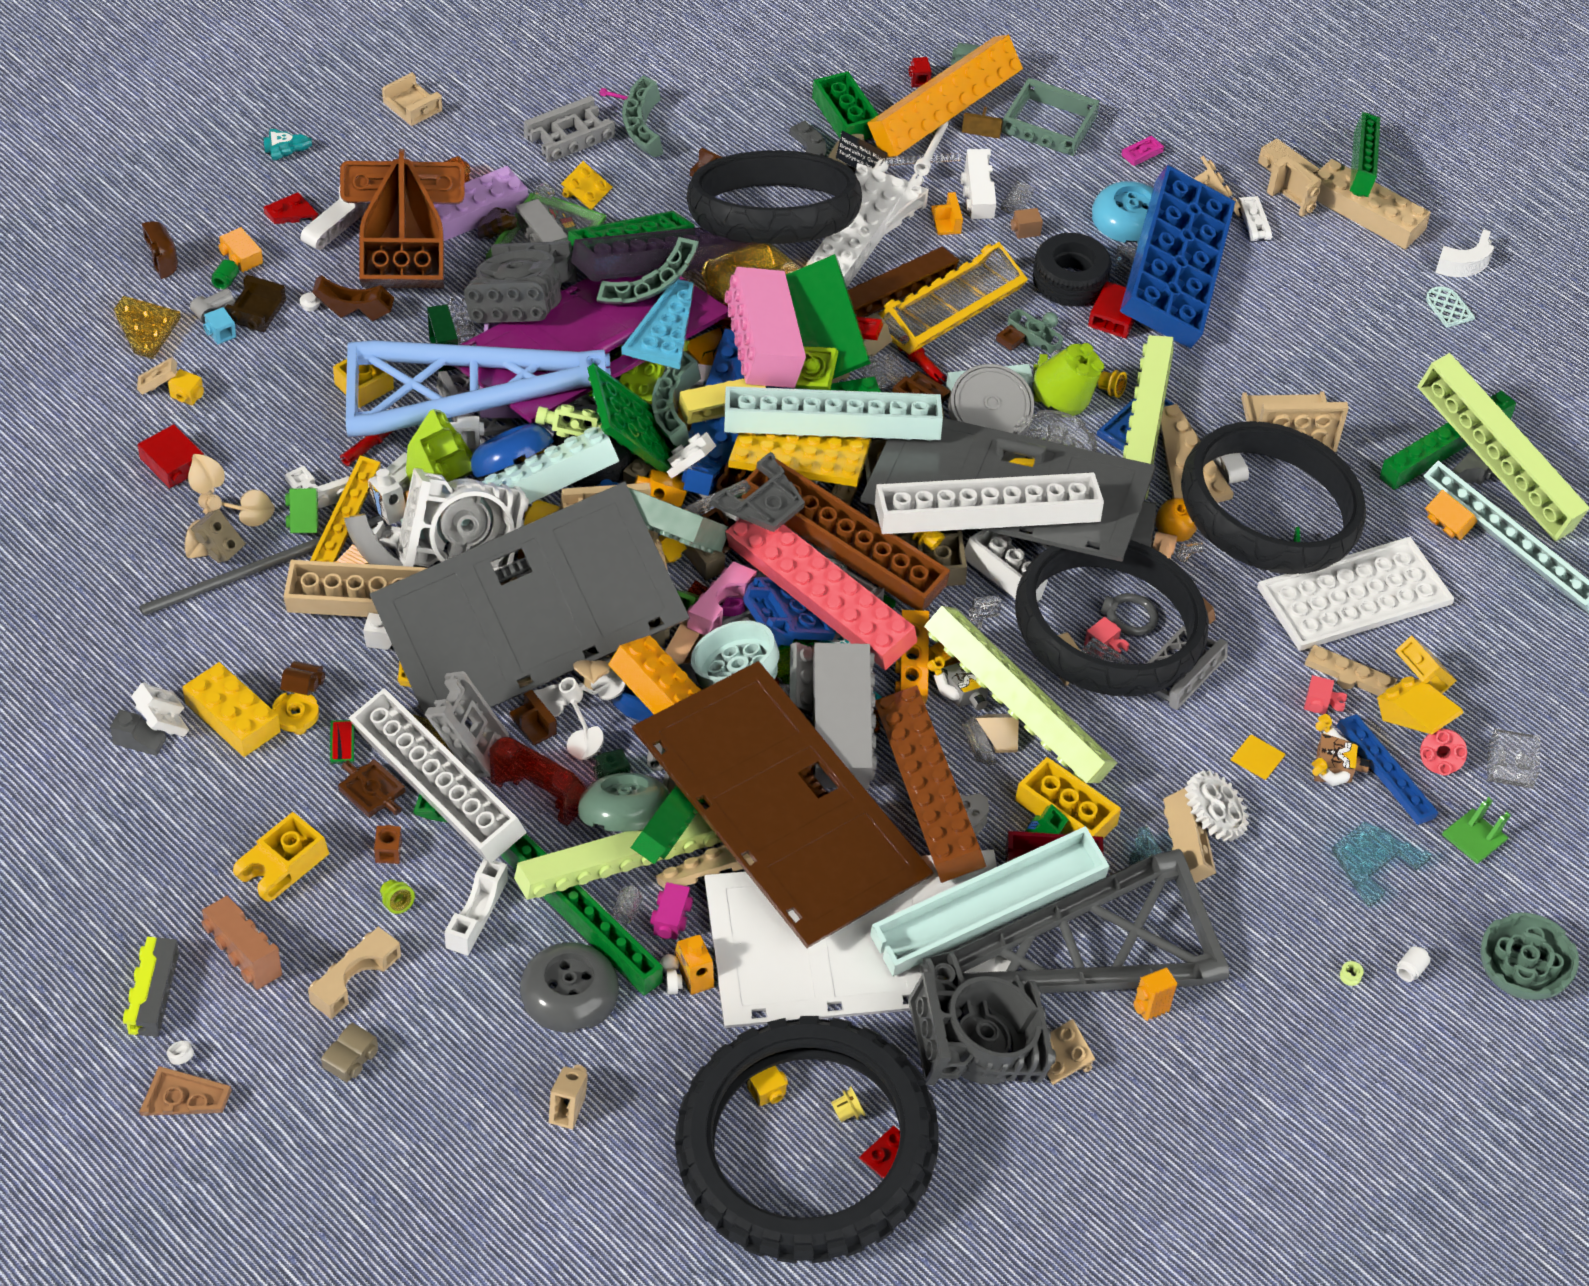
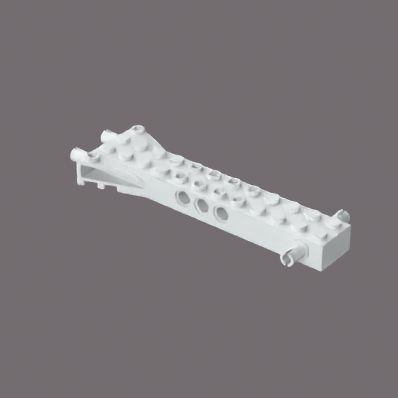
M879 160L874 168L857 163L855 175L860 182L862 190V203L859 213L847 228L827 236L805 266L835 254L848 287L882 237L902 224L904 218H911L916 210L919 208L923 210L927 207L929 189L920 186L924 182L923 176L919 174L917 177L918 173H914L908 182L886 174L885 171L888 169V164L885 161L882 163V160Z

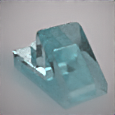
M1148 826L1138 829L1135 839L1137 850L1131 852L1128 864L1130 866L1151 855L1162 853Z

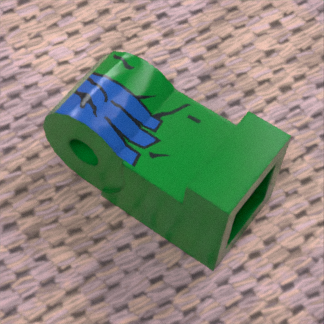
M1050 804L1045 808L1041 816L1037 815L1032 819L1025 832L1060 834L1069 819L1053 804Z

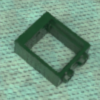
M448 304L427 307L430 343L458 345V337ZM444 365L438 371H448L457 368Z

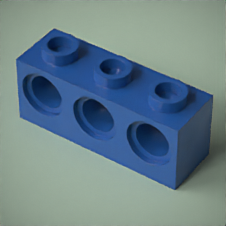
M701 458L688 467V470H684L682 476V483H685L683 490L709 496L715 490L717 481L724 472L725 464Z

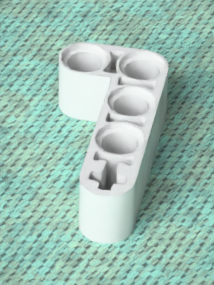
M339 186V200L303 229L300 236L301 241L317 250L323 249L365 213L367 203L344 202L340 196Z

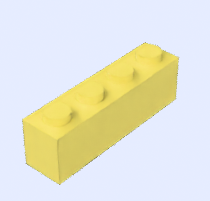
M744 378L695 389H687L680 392L678 406L686 424L725 417L726 386L766 388V386L746 384Z

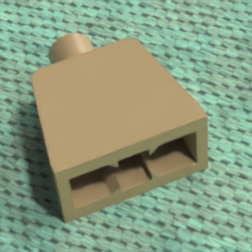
M574 1065L573 1068H562L551 1090L549 1123L573 1130L587 1090L588 1074L586 1068L582 1065ZM565 1098L570 1099L568 1106L564 1103Z

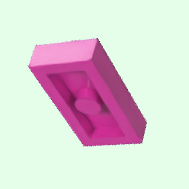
M1149 136L1123 149L1121 156L1133 166H1136L1162 153L1164 146L1153 136Z

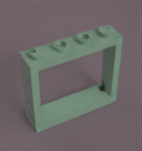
M1028 78L1004 116L1002 133L1074 156L1097 117L1100 101ZM1028 99L1086 117L1074 138L1017 120Z

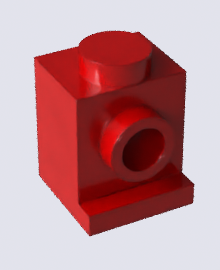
M927 57L912 58L911 66H909V77H912L911 88H915L931 80L932 71Z

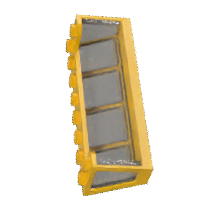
M1000 242L994 245L988 244L981 250L982 254L976 256L970 264L967 261L958 268V271L951 270L945 275L944 279L939 277L932 282V286L928 287L925 285L917 292L918 294L914 295L911 293L902 303L900 300H890L884 305L885 309L878 314L888 326L893 340L891 342L910 355L1018 291L1028 279Z

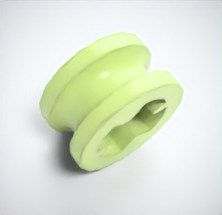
M1348 961L1342 966L1340 979L1348 986H1355L1360 983L1364 970L1359 963Z

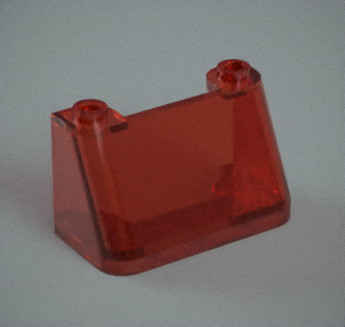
M510 737L498 739L489 748L492 784L501 788L503 783L511 781L517 786L524 778L558 797L555 801V808L560 810L558 814V821L568 826L578 815L579 799L588 786L573 772Z

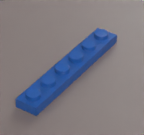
M1355 714L1339 720L1337 728L1348 741L1358 746L1357 752L1362 758L1370 760L1369 767L1415 823L1420 825L1435 819L1439 812L1362 719Z

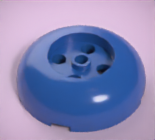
M525 424L512 428L485 441L476 448L471 458V470L476 477L494 473L513 465V460L520 456L528 458L551 445L554 440L549 431L538 424Z

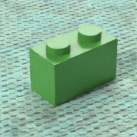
M318 488L289 489V493L285 494L286 506H290V515H286V528H290V533H318Z

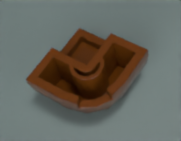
M150 221L142 223L144 239L152 252L154 268L160 278L164 279L172 275L178 267L174 241L166 227L160 222Z

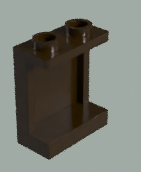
M247 274L243 279L244 290L233 306L227 304L225 310L235 324L264 333L286 302L285 286Z

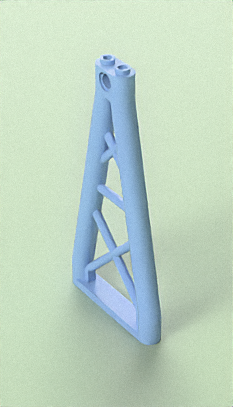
M380 340L348 342L346 385L347 436H371L421 425L432 409L441 410L446 414L447 418H452L578 388L592 387L588 380L589 373L587 367L594 363L611 375L610 368H606L610 366L609 353L605 354V349L577 352ZM385 362L430 364V366L412 379ZM372 364L405 384L371 411L358 412L359 365ZM444 365L470 367V391L442 397L420 383ZM478 367L508 369L517 374L507 383L478 389ZM535 371H554L539 376L533 374ZM412 389L431 399L386 410Z

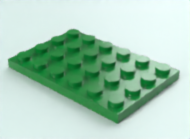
M591 364L587 367L589 373L588 380L592 385V395L597 404V413L601 419V429L604 434L613 437L619 445L627 447L632 454L641 457L646 464H651L660 472H667L672 467L667 459L673 455L671 451L677 446L673 445L660 430L655 420L652 406L596 364Z

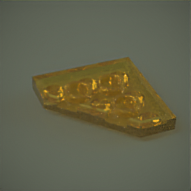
M123 296L114 308L115 317L133 353L151 359L158 353L181 318L180 311Z

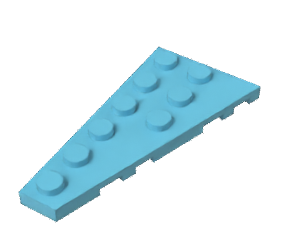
M678 279L667 288L622 346V355L680 369L694 283Z

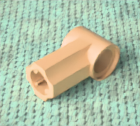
M1156 532L1152 548L1171 559V555L1174 554L1177 536Z

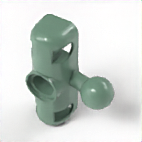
M1016 309L1008 316V326L1011 325L1025 334V343L1027 345L1039 347L1050 355L1060 351L1063 344V336L1051 329L1058 323V316L1055 313H1046L1042 321L1037 320L1021 309ZM1022 315L1027 318L1025 327L1019 324ZM1057 336L1059 341L1052 345L1053 337Z

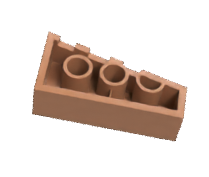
M228 895L202 909L204 920L201 923L208 934L212 933L214 935L215 942L220 950L225 949L231 964L234 967L238 966L240 968L241 975L247 984L252 983L255 989L258 990L282 976L278 947L274 943L271 945L268 943V937L263 931L258 933L255 923L251 919L246 920L244 912Z

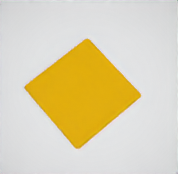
M1249 735L1233 755L1231 761L1266 780L1284 758L1285 753L1259 738Z

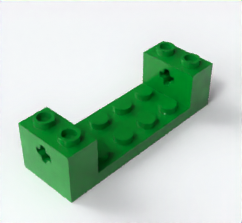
M668 211L568 231V241H571L576 268L589 277H596L598 274L606 273L607 250H616V248L623 246L632 247L634 244L651 243L655 240L657 246L671 254L678 237L694 240L695 225L675 211Z

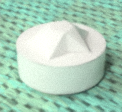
M178 1041L167 1050V1056L174 1065L183 1064L194 1055V1050L188 1041Z

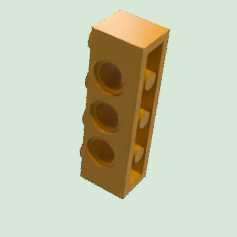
M902 610L901 616L915 626L918 637L917 642L895 663V673H899V681H895V693L917 685L924 704H926L928 698L927 664L929 659V631L924 626L929 621V611ZM910 653L915 654L917 658L912 660L906 655ZM914 675L917 679L910 681L906 676Z

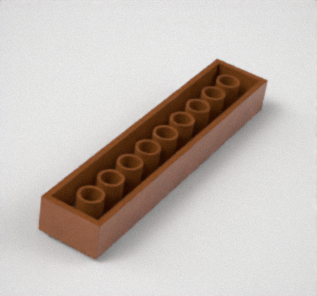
M775 458L777 464L781 465L785 471L784 474L788 481L793 483L805 502L804 508L784 523L789 529L882 589L885 588V591L915 610L924 611L947 586L950 574L948 568L895 534H882L878 523ZM756 468L744 480L741 497L746 499L770 479Z
M916 685L875 700L877 711L940 882L943 883L987 867L918 686Z

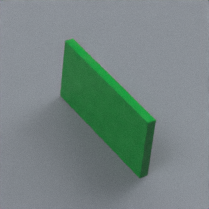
M835 254L786 274L803 346L836 348L838 350L833 379L871 364L837 256Z

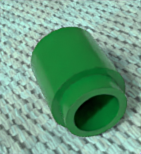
M222 260L212 274V284L221 290L228 288L239 274L237 264L232 260Z

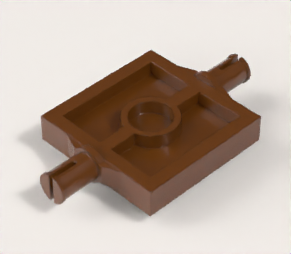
M375 759L359 768H356L349 760L342 764V768L350 775L338 784V790L368 818L384 808H388L395 816L402 811V807L396 804L394 800L406 792L405 786Z

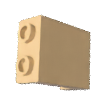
M413 72L382 88L383 103L410 126L442 111V95L438 92L430 95L416 83V75Z
M1286 155L1273 163L1267 193L1273 197L1281 192L1300 206L1299 215L1303 217L1307 213L1313 212L1316 208L1321 179Z

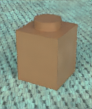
M1038 208L1014 211V217L1011 219V229L1015 231L1018 239L1041 236L1043 220Z

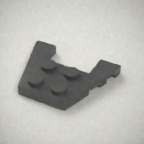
M769 452L757 462L756 468L770 480L743 501H740L724 488L711 498L710 505L775 532L802 510L805 502L793 483L788 481L782 466H779L775 461L774 454Z

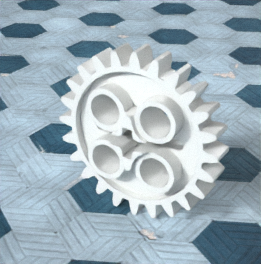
M1202 770L1200 773L1198 772L1187 781L1188 786L1185 787V790L1188 793L1185 794V797L1190 800L1187 805L1193 808L1190 813L1197 816L1195 821H1201L1202 829L1208 828L1210 836L1215 833L1217 840L1222 837L1224 842L1228 839L1232 842L1234 839L1242 836L1247 830L1246 826L1249 822L1246 818L1249 815L1244 812L1247 807L1241 804L1243 798L1237 796L1238 790H1232V783L1226 784L1225 777L1219 779L1218 773L1212 774L1210 770L1207 772Z

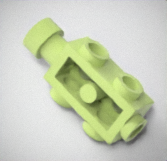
M567 404L558 406L555 412L549 411L546 407L539 406L536 415L537 424H552V430L557 431L556 435L560 437H569V434L580 436L588 428H601L602 425L599 422V415L595 414L594 410H575L574 406ZM563 417H570V422H566ZM585 420L591 421L592 426H586Z

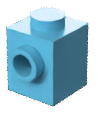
M224 307L204 314V330L208 336H212L217 345L236 338L235 322Z

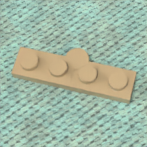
M1313 645L1305 661L1306 666L1337 678L1338 685L1343 689H1351L1356 683L1358 688L1377 696L1384 693L1386 689L1396 685L1398 680L1317 645Z

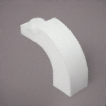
M1483 229L1478 245L1469 250H1458L1444 246L1435 273L1450 277H1468L1483 271L1489 264L1494 250V246L1491 245L1492 240H1489L1491 231Z

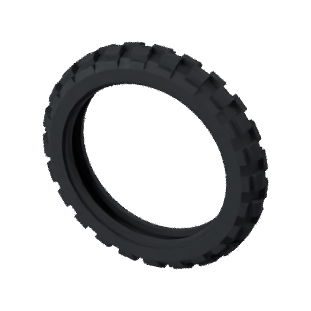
M800 1016V1019L786 1021V1018L767 1022V1026L759 1029L752 1027L737 1035L735 1041L729 1045L724 1044L713 1053L711 1060L705 1067H700L691 1081L688 1092L684 1094L679 1108V1118L675 1130L676 1159L687 1195L690 1196L694 1203V1207L703 1219L709 1222L716 1229V1232L729 1242H735L744 1247L745 1251L760 1257L766 1255L777 1258V1261L828 1262L834 1257L842 1255L849 1257L862 1252L866 1246L875 1241L879 1243L892 1234L894 1228L901 1222H905L917 1208V1203L928 1189L934 1167L937 1163L939 1128L936 1108L932 1094L929 1093L926 1086V1081L917 1067L910 1063L907 1055L894 1043L889 1044L877 1032L867 1027H863V1029L852 1025L851 1021L834 1017L832 1020L819 1019V1016ZM804 1059L831 1061L862 1073L873 1081L887 1096L893 1106L900 1126L898 1151L891 1169L882 1182L868 1196L847 1209L811 1218L783 1216L771 1213L750 1203L733 1189L726 1180L716 1160L714 1149L715 1134L720 1116L736 1091L759 1072L781 1063Z

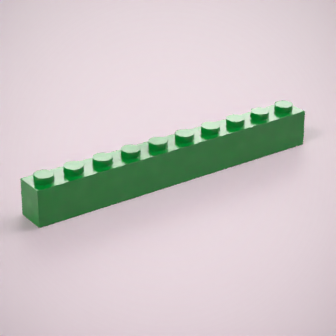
M525 834L500 856L516 871L519 862L540 857L547 853ZM580 885L543 896L595 949L603 953L612 963L613 967L643 996L663 983V966Z

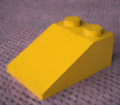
M1411 676L1401 679V682L1386 689L1384 693L1377 697L1383 721L1431 735L1463 714L1462 708L1430 684H1425L1420 679Z

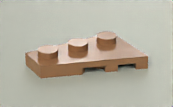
M158 1066L139 1113L141 1116L223 1113L232 1089L229 1085Z

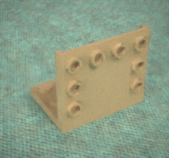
M1320 391V394L1247 395V393H1242L1241 400L1246 421L1268 422L1293 428L1317 439L1334 452H1337L1349 409L1347 402H1327L1324 391Z

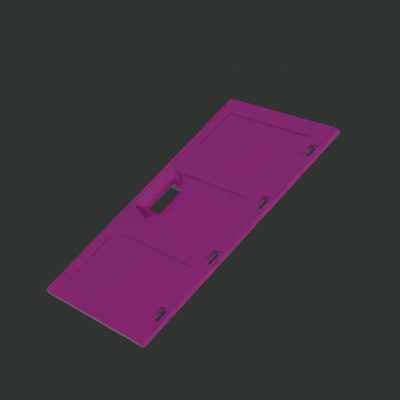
M640 250L607 267L606 273L598 274L596 277H588L561 291L562 298L560 303L551 309L544 320L502 322L460 345L472 346L476 344V346L577 352L605 349L606 354L625 344L664 291L641 302L622 305L603 304L597 302L601 282H634L642 279L643 276L652 271L658 270L663 264ZM680 277V278H679L680 280L687 281V280L684 279L683 277ZM695 285L685 340L728 317V307ZM623 355L610 362V366L606 368H610L611 376L616 378L642 364L645 360ZM454 366L470 378V367ZM478 367V385L486 388L504 384L513 379L517 374L508 369ZM535 371L533 374L539 376L554 371ZM583 387L516 402L507 406L532 424L536 422L539 406L546 407L549 411H555L558 406L568 404L593 389L592 387Z

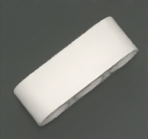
M1240 453L1223 455L1213 460L1228 484L1248 480L1249 470Z

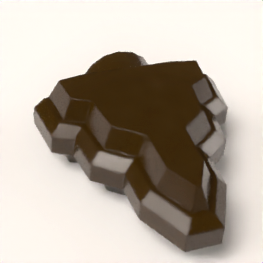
M494 207L487 216L481 218L480 224L477 227V235L480 239H491L502 234L504 231L516 228L518 219L507 209Z

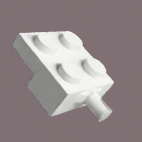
M145 682L141 683L131 698L136 703V709L146 718L147 725L156 731L161 730L170 735L176 734L184 737L189 729L179 715L184 706L175 693L148 685Z

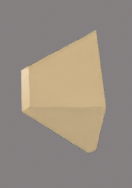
M985 714L976 718L992 742L995 753H1013L1018 751L1019 720H1016L1010 714Z

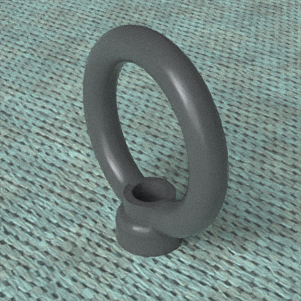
M1133 593L1120 594L1114 598L1106 596L1100 611L1107 614L1108 619L1114 622L1121 629L1122 633L1131 636L1149 634L1156 628L1159 621L1156 607L1145 597ZM1124 602L1137 603L1148 611L1150 620L1148 624L1142 627L1128 626L1116 616L1117 606Z

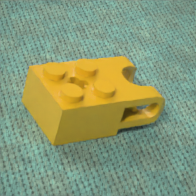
M292 812L256 841L257 845L237 860L233 867V873L243 882H248L257 876H264L258 883V894L263 900L270 902L328 856V847L324 836Z

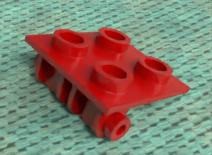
M893 1125L859 1156L861 1161L883 1179L895 1160L899 1147L900 1130Z

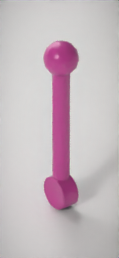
M601 88L599 92L601 96L609 95L624 100L628 98V96L609 92L605 88Z

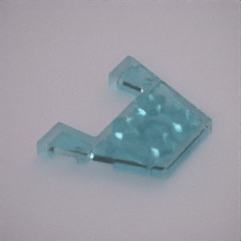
M1367 822L1359 825L1336 843L1332 849L1334 856L1369 908L1382 899L1386 892L1369 877L1396 856L1401 857L1416 871L1426 864L1432 856L1430 852L1417 850L1407 841L1405 843L1392 838V834Z

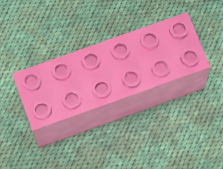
M736 267L734 275L730 277L729 291L725 293V303H728V317H731V330L735 334L734 343L738 347V360L741 361L742 365L741 374L744 375L745 382L749 385L795 388L806 355L785 271Z

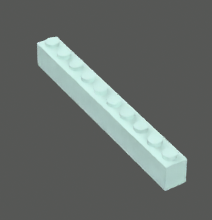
M1437 461L1429 469L1424 478L1431 488L1438 493L1443 489L1475 515L1478 521L1477 525L1589 613V580L1440 461Z

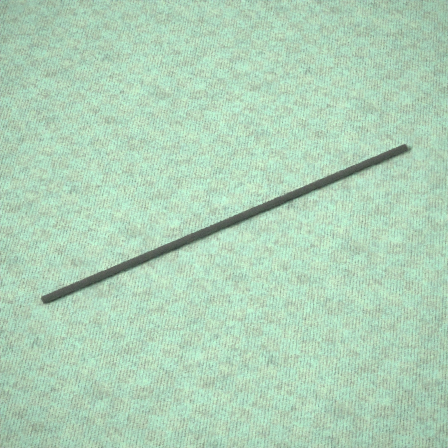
M518 461L514 464L518 465L524 461ZM501 469L491 474H499L505 470ZM488 475L476 477L473 479L482 482ZM380 515L368 518L371 529L377 527L378 522L383 520L384 524H386V521ZM321 537L140 605V611L143 616L313 552Z

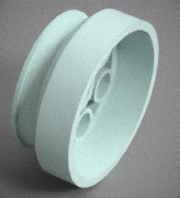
M736 621L712 630L696 644L691 654L692 668L699 684L703 688H707L757 661L764 666L774 680L778 673L779 649L774 635L766 625L755 621Z

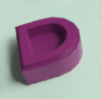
M727 597L721 606L723 608V616H738L746 610L743 599L737 597Z

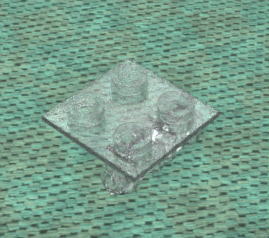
M895 353L876 358L875 356H869L871 364L859 368L864 378L875 376L880 390L894 387L905 376L908 377Z

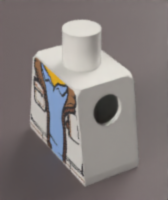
M379 469L376 472L377 476L368 480L369 500L371 506L388 525H391L403 519L406 507L401 486L390 475L389 470Z

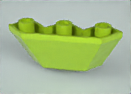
M432 409L429 411L408 444L406 473L410 482L414 468L423 469L425 473L442 475L447 482L473 474L471 470L473 453L464 442L461 434L454 429L448 421L446 414L441 410Z

